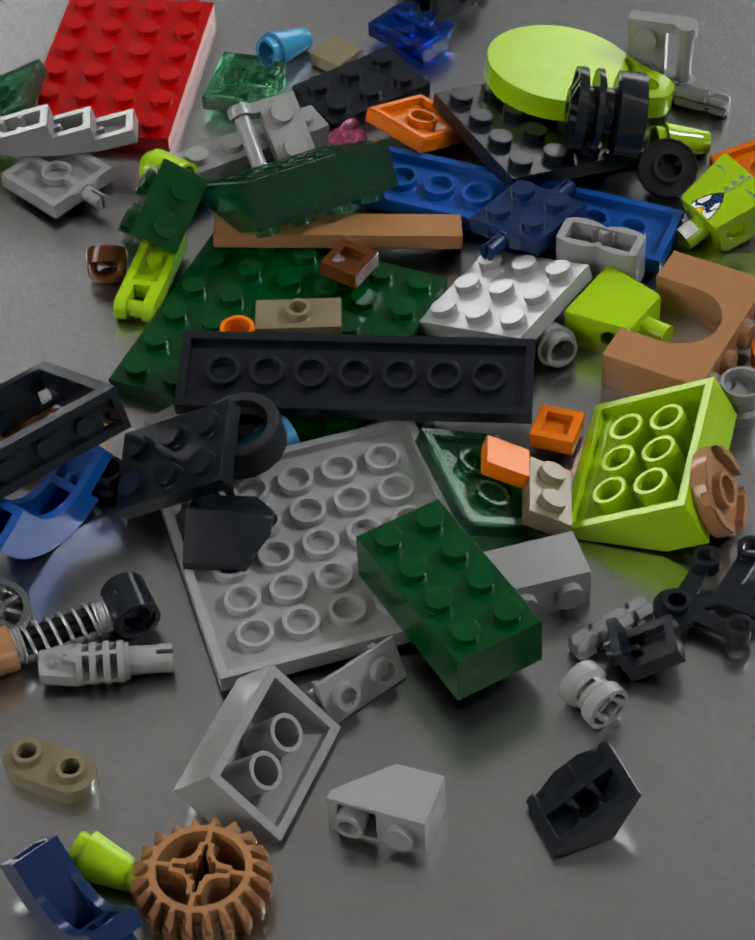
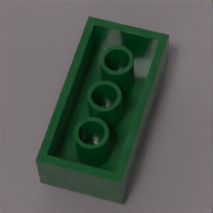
M439 499L356 536L359 576L458 701L542 660V620Z

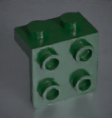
M165 158L157 167L150 165L147 173L144 172L134 193L141 197L138 204L133 202L119 225L118 231L124 233L120 243L129 246L137 239L171 256H175L209 180Z

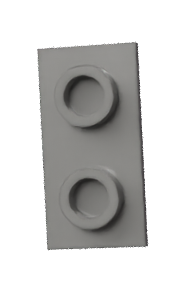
M388 636L378 644L373 642L368 644L367 651L362 652L345 663L339 670L333 671L320 681H312L309 684L310 689L305 694L318 706H322L323 711L338 724L407 677L393 636Z

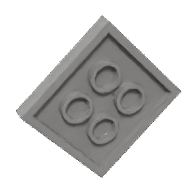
M503 252L496 255L493 260L488 261V258L484 259L480 255L455 280L454 284L431 305L426 314L419 320L421 335L536 340L593 279L589 264Z

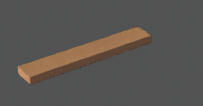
M214 213L213 247L334 248L343 238L370 249H462L463 243L461 214Z

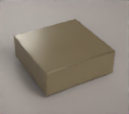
M336 35L310 52L311 64L325 71L363 57V48Z

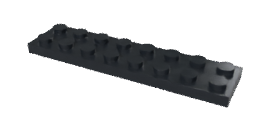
M184 330L174 408L176 414L182 415L212 405L228 395L247 392L261 394L274 403L280 416L284 415L285 417L532 424L535 339Z

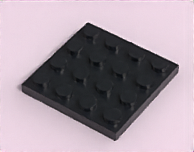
M487 82L469 87H455L448 91L434 93L433 108L506 188L510 187L517 180L529 181L537 186H541V184L549 181L560 182L565 178L570 180L638 165L639 157L646 149L642 145L641 152L637 158L612 156L608 151L607 136H602L596 153H588L585 134L580 151H568L564 121L539 118L513 108L497 98Z

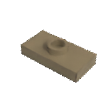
M341 297L256 300L255 332L342 334Z

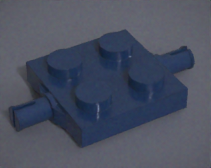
M565 178L553 189H546L529 181L517 180L470 217L471 232L489 239L479 248L481 256L484 259L488 258V261H490L501 251L508 248L522 250L536 256L542 254L556 242V235L566 218L587 217L586 202L569 197L576 192L575 183L571 179L568 181V178Z

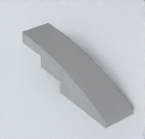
M47 103L0 117V155L61 156L97 152L138 143V118L133 108L99 118L95 117L91 106L53 116Z

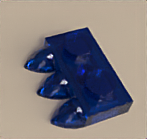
M416 1L397 4L368 23L369 36L422 64H425L449 47V38L455 27V21L453 20L433 24L436 11H425L414 15L417 9Z

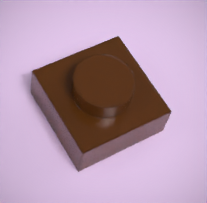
M343 238L320 261L321 275L357 289L379 265L378 252Z

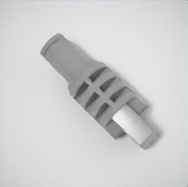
M116 640V642L102 641V643L88 642V644L73 643L38 652L40 682L45 685L85 686V684H112V682L126 683V680H131L132 675L174 673L172 642L129 646V642H124V640Z

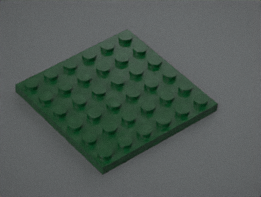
M212 234L109 378V384L116 386L119 394L165 407L174 404L184 330L220 331L222 321L235 315L250 318L255 326L256 300L341 297L342 334L420 336L421 326L419 320L426 314L431 305L447 291V278L379 261V265L355 289L321 275L320 261L332 250L330 248L213 247ZM286 417L295 429L300 442L366 427L369 422L367 419ZM250 423L240 425L239 427L254 431L261 424Z

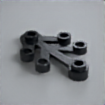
M748 535L739 540L737 558L716 590L703 593L699 592L707 578L716 575L720 571L721 552L711 545L697 547L693 552L692 568L680 586L663 590L654 598L653 615L655 619L671 613L679 624L680 633L689 630L692 626H696L724 638L732 646L744 647L750 644L753 639L755 622V581L745 583V581L755 568V553L747 552V550L755 551V536ZM707 559L711 560L712 562H703L701 560ZM722 608L734 614L725 619L709 611ZM733 629H743L744 632H736Z

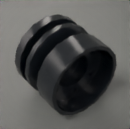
M577 66L571 87H569L564 111V127L568 151L579 152L586 134L588 153L595 154L602 136H607L610 155L637 158L641 152L647 125L649 107L648 74L619 70L613 88H609L606 70L604 68H597L592 86H590V69L585 66Z

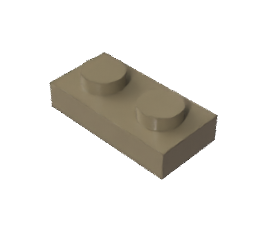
M529 456V478L522 488V524L551 535L570 531L572 527L571 471L564 469L555 462L542 461Z

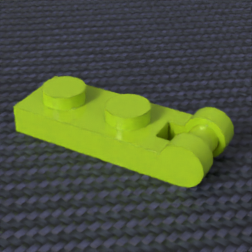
M186 234L175 256H171L141 242L113 304V315L115 318L128 320L133 316L141 317L143 322H150L162 305L188 248ZM136 297L145 298L144 301L135 300Z

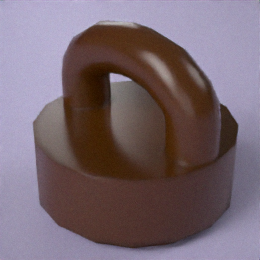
M116 245L88 247L86 249V264L89 277L96 283L105 285L117 283L123 279L127 270V249ZM98 266H116V271L112 274H101L98 272Z

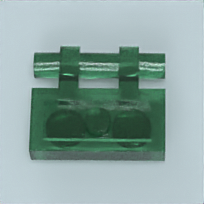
M224 52L202 95L203 109L227 113V109L235 104L242 102L252 103L276 96V92L283 88L286 81L285 64L276 61L271 67L261 66L260 56ZM254 84H258V85H262V87H256V86H253V85H254Z

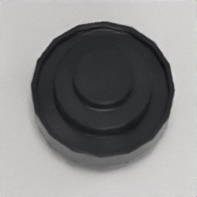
M672 138L659 139L648 145L639 157L637 166L638 179L643 188L654 197L662 199L677 198L685 193L695 182L698 172L697 158L691 148L682 141Z

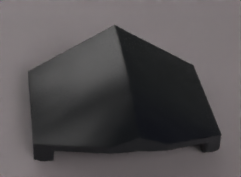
M206 495L193 499L186 509L183 569L247 571L252 565L253 557L271 535L274 511L257 496Z
M604 741L598 744V748L577 754L566 764L554 771L536 795L532 793L526 800V803L554 852L561 856L614 838L642 794L612 745L608 741Z

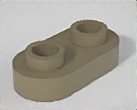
M38 737L18 739L11 743L4 752L3 763L7 778L13 785L67 805L80 804L89 800L98 789L99 778L96 764L92 758L81 752ZM71 770L77 771L73 774H65Z

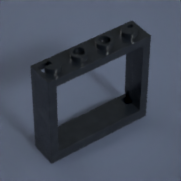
M42 361L1 383L0 435L54 405L63 408L0 441V500L132 427L116 386L46 361ZM46 388L49 389L52 397L41 402L38 392Z

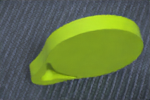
M531 25L506 31L497 36L489 45L484 71L485 81L497 98L526 114L548 120L564 121L566 96L569 87H571L577 66H585L590 69V86H592L597 68H604L609 88H613L619 70L647 73L649 78L647 118H659L670 111L674 94V83L671 79L641 64L613 43L595 34L564 26Z

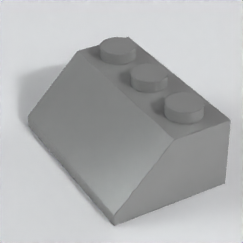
M270 664L236 680L173 791L209 823L215 816L224 828L236 821L238 827L241 828V833L252 831L254 837L273 844L279 843L283 839L341 727L277 667Z

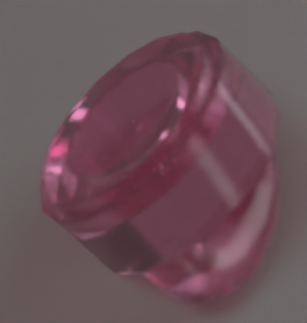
M356 118L345 120L341 127L334 129L328 137L329 152L339 160L353 161L359 159L368 150L367 134L363 129L359 128V122Z

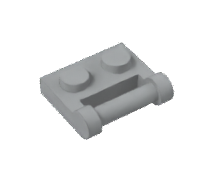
M631 9L628 17L627 54L650 69L665 75L671 80L677 81V86H680V83L694 86L695 77L691 73L693 39L698 35V22L690 17ZM669 34H674L678 38L676 70L667 69Z
M294 91L252 103H238L227 109L230 122L236 124L252 168L249 170L254 184L265 183L319 166L320 159ZM259 118L273 154L274 163L266 162L251 120Z

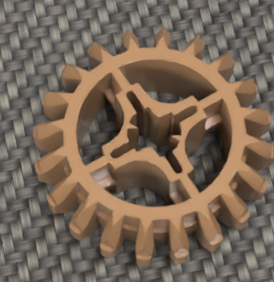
M194 816L191 826L182 828L174 821L171 835L168 836L156 832L154 846H142L141 861L134 863L132 871L136 879L132 880L131 893L133 900L136 901V910L143 922L147 923V929L151 932L152 936L163 934V940H235V932L250 936L251 929L253 928L252 921H264L265 905L271 904L273 897V868L269 865L268 853L264 849V845H257V839L252 831L241 834V828L238 827L236 821L225 828H222L221 822L216 816L209 825H201L200 821Z

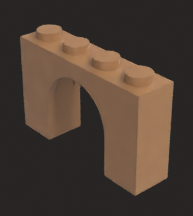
M673 251L656 278V292L661 298L660 309L698 321L706 325L714 333L697 342L676 344L660 341L620 328L602 354V387L634 396L714 376L720 385L723 373L730 368L736 367L740 351L742 349L747 350L750 347L755 334V276Z

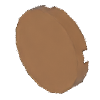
M722 445L699 448L693 455L690 466V486L694 505L701 522L707 531L716 538L729 537L741 532L746 525L748 515L747 491L744 486L738 487L735 476L741 475L740 467L732 453Z

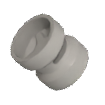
M746 366L730 368L723 373L720 379V386L737 413L734 428L747 429L755 426V369Z
M589 659L581 661L570 669L559 686L561 698L570 707H579L582 718L593 729L604 728L615 721L623 712L628 702L627 692L617 682L607 681L604 670L595 661Z

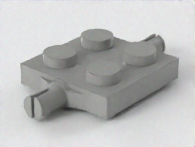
M90 153L61 156H10L18 160L17 163L1 173L3 187L55 219L80 202H87L99 211H102L103 207L106 208L108 206L110 198L98 190L115 180L113 167Z

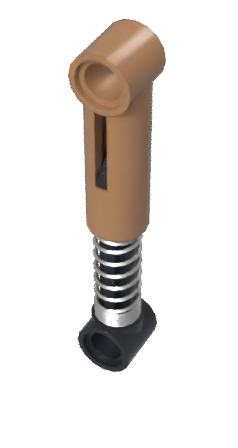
M136 572L119 573L111 577L103 585L100 597H96L92 601L89 600L88 606L81 602L79 610L75 611L73 608L68 607L67 613L64 615L56 611L53 619L44 615L42 623L38 624L31 620L28 628L19 624L18 627L14 626V628L8 629L5 624L1 625L0 677L21 670L20 664L21 662H28V655L35 654V657L38 658L40 650L49 649L56 645L63 646V643L71 640L72 643H77L76 638L82 636L88 640V634L97 632V635L102 636L106 632L113 631L129 639L142 637L150 633L159 623L161 613L142 576Z

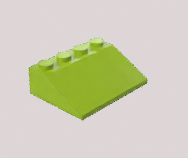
M715 376L595 405L571 488L572 527L570 531H573L576 539L664 552L695 547L709 542L710 533L701 522L693 501L690 486L692 457L699 448L722 445L729 451L737 413Z

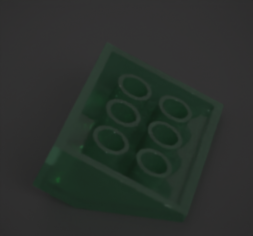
M387 139L326 144L210 180L200 201L239 233L256 232L257 238H264L280 233V225L292 222L293 227L315 222V214L322 211H327V215H334L351 210L350 202L361 199L362 204L385 199L384 191L399 187L388 141Z

